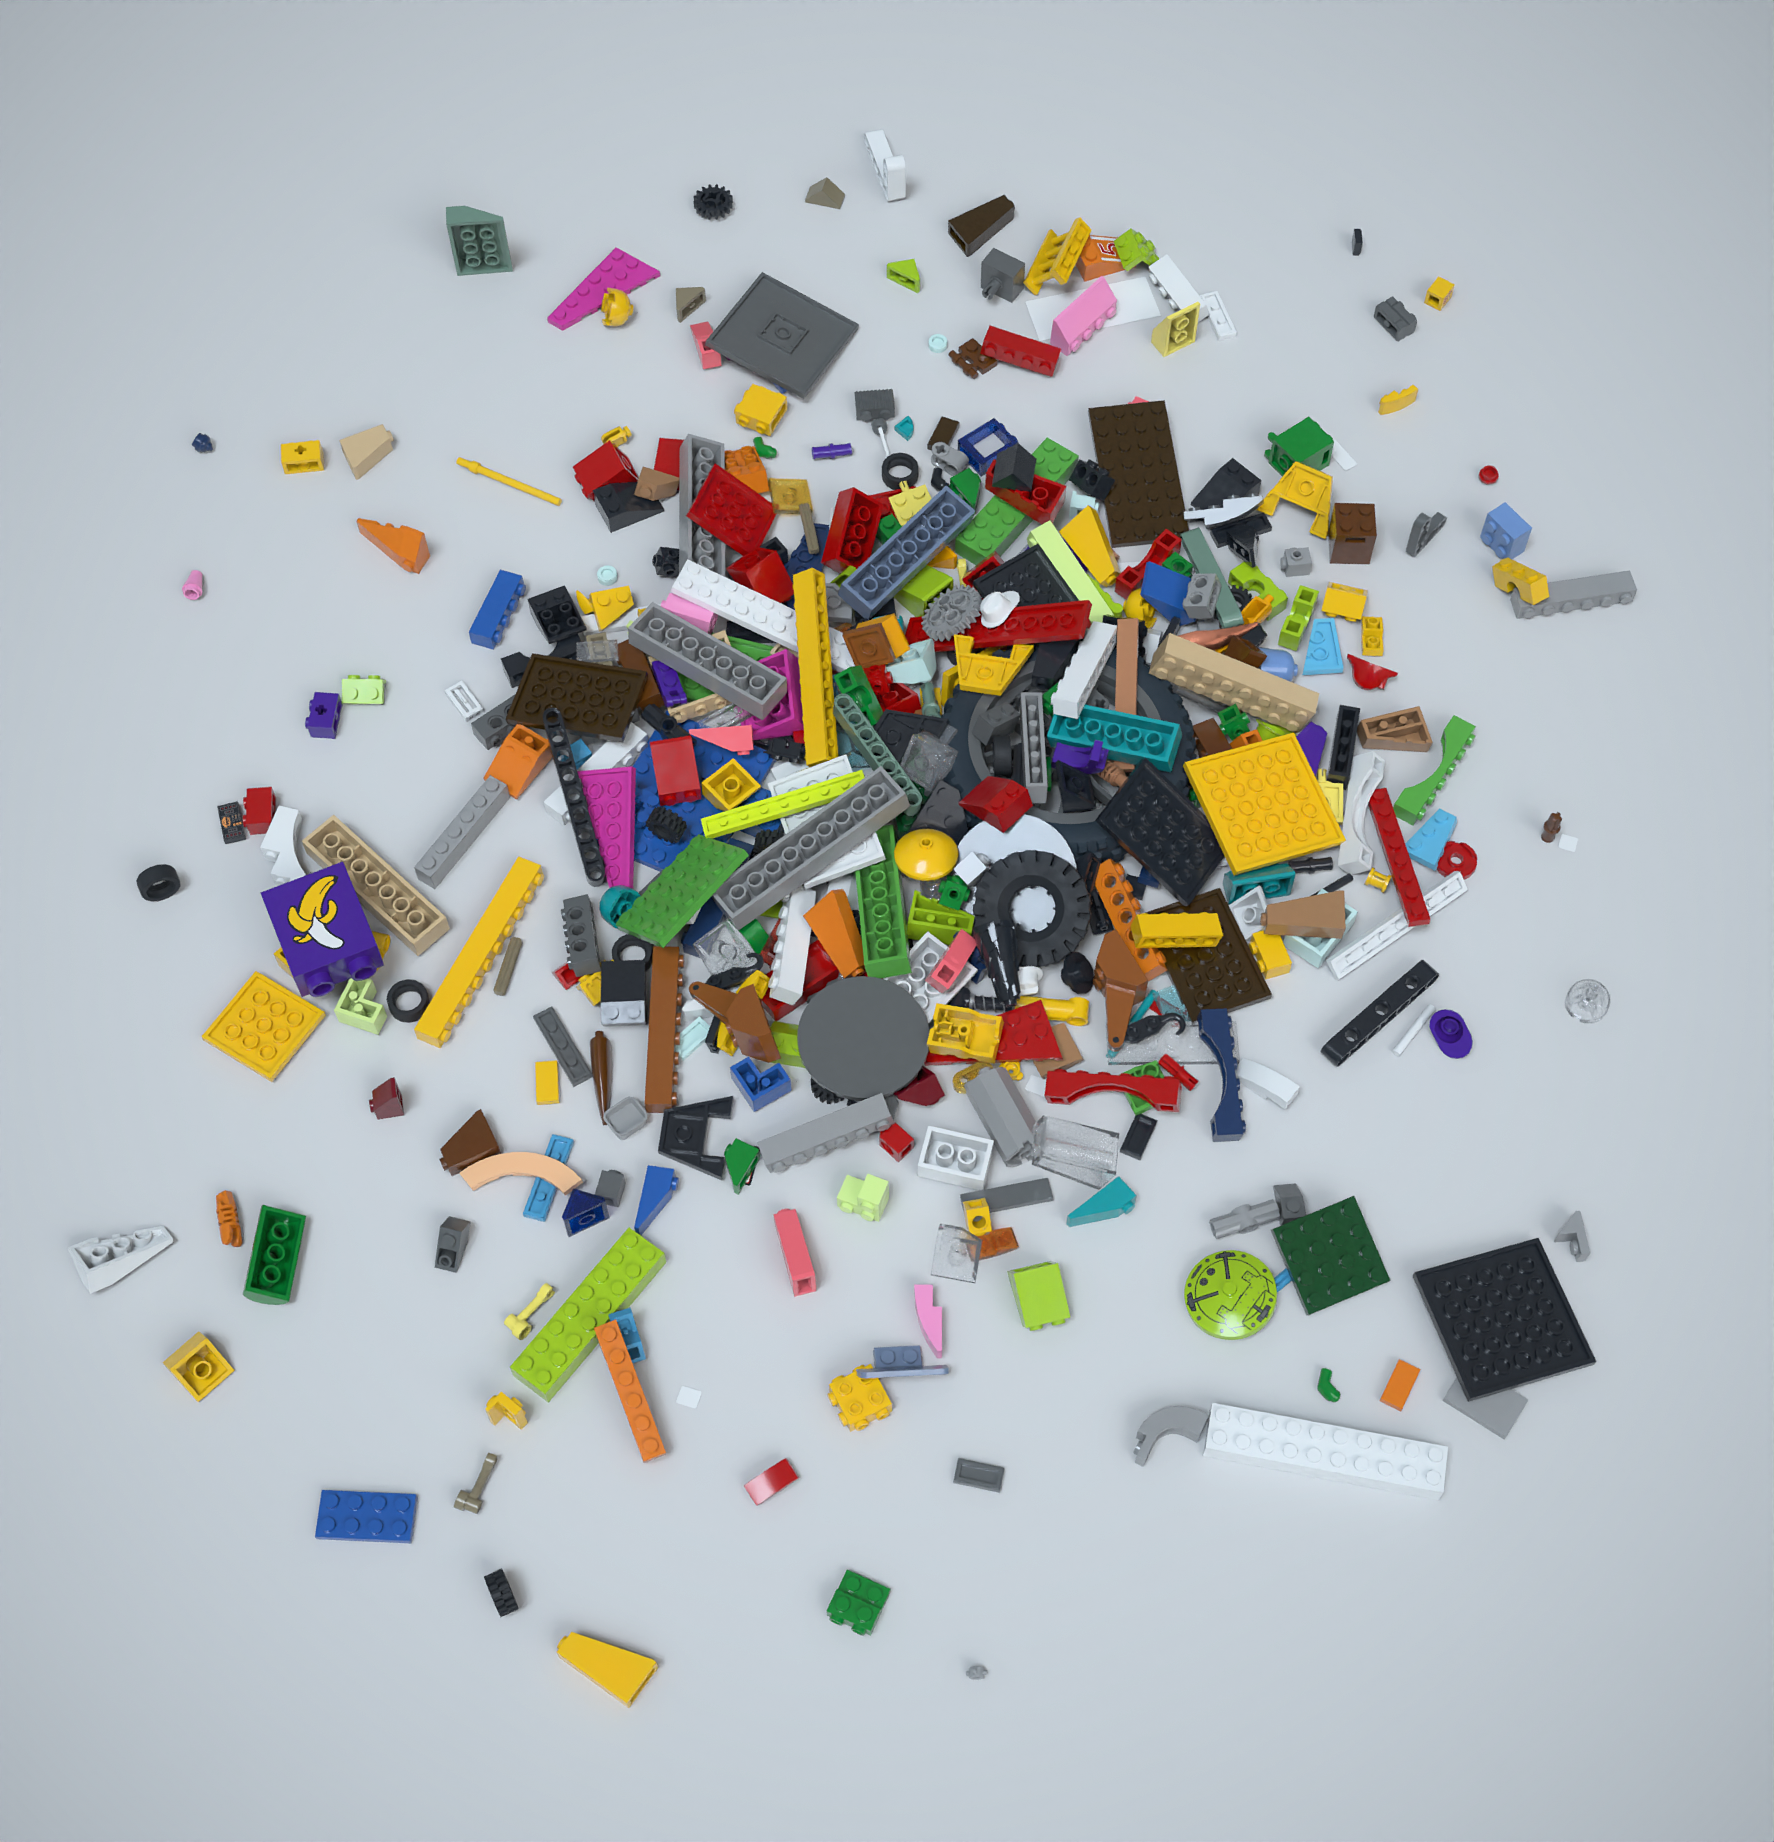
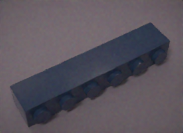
M730 838L728 844L744 849L749 855L738 867L740 868L755 857V853H753L754 845ZM712 896L701 907L694 924H689L688 931L684 932L681 938L684 953L707 961L727 919L725 914L715 904Z

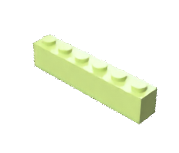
M1048 521L1030 531L1027 537L1028 546L1031 548L1039 544L1079 601L1089 600L1091 602L1090 622L1102 623L1103 615H1114L1052 522Z

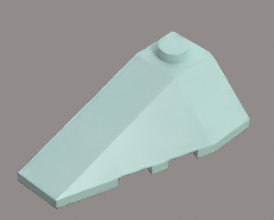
M933 639L909 645L910 650L896 658L894 662L886 665L887 671L892 673L893 683L914 684L929 682L937 669Z

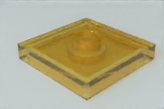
M769 478L768 486L774 514H800L799 505L805 503L810 505L812 514L813 507L807 479Z

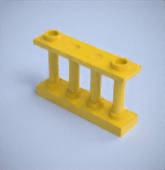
M1081 217L1074 220L1069 232L1057 236L1052 229L1048 231L1023 282L1034 295L1038 294L1043 282L1055 278L1060 285L1067 283L1092 230Z

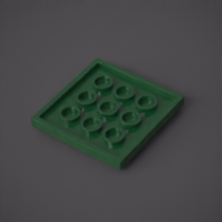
M1355 1196L1271 1229L1306 1315L1313 1314L1391 1281Z

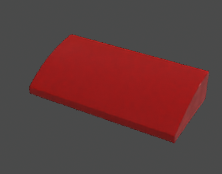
M816 940L808 948L803 992L796 1003L790 1005L769 997L771 989L769 987L763 999H760V1002L774 1021H778L805 1003L809 996L824 989L828 982L842 975L821 942ZM771 970L765 975L771 978L773 975V970Z

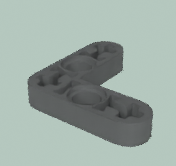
M1423 512L1419 514L1413 523L1406 552L1414 557L1417 556L1441 530L1447 517L1439 512L1432 518Z

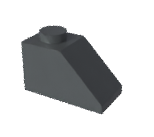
M1296 1183L1273 1186L1275 1201L1280 1213V1226L1306 1215L1303 1196Z

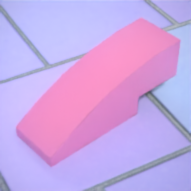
M914 1285L915 1308L921 1331L936 1358H942V1307H933V1285Z

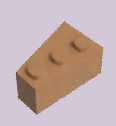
M1420 706L1363 719L1357 727V734L1362 748L1428 752L1433 743Z

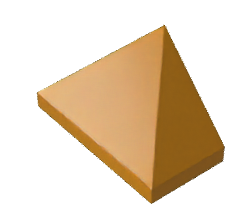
M946 546L927 565L930 567L955 569L957 567V555Z

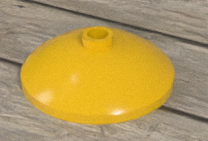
M919 829L907 833L898 841L894 850V860L898 869L910 878L922 881L936 880L946 876L955 868L958 861V848L954 840L941 831Z

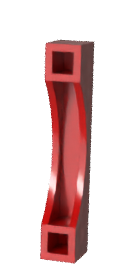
M1063 1069L1047 1072L1044 1094L1047 1103L1070 1105L1076 1100L1093 1093L1117 1091L1139 1097L1157 1111L1179 1112L1182 1086L1180 1080L1172 1076H1165L1164 1078H1155L1151 1075L1134 1077L1127 1073H1121L1120 1075H1111L1107 1072L1089 1074L1083 1070H1078L1074 1073Z

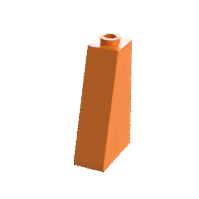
M844 889L831 890L803 916L843 978L859 977L865 973L862 940Z

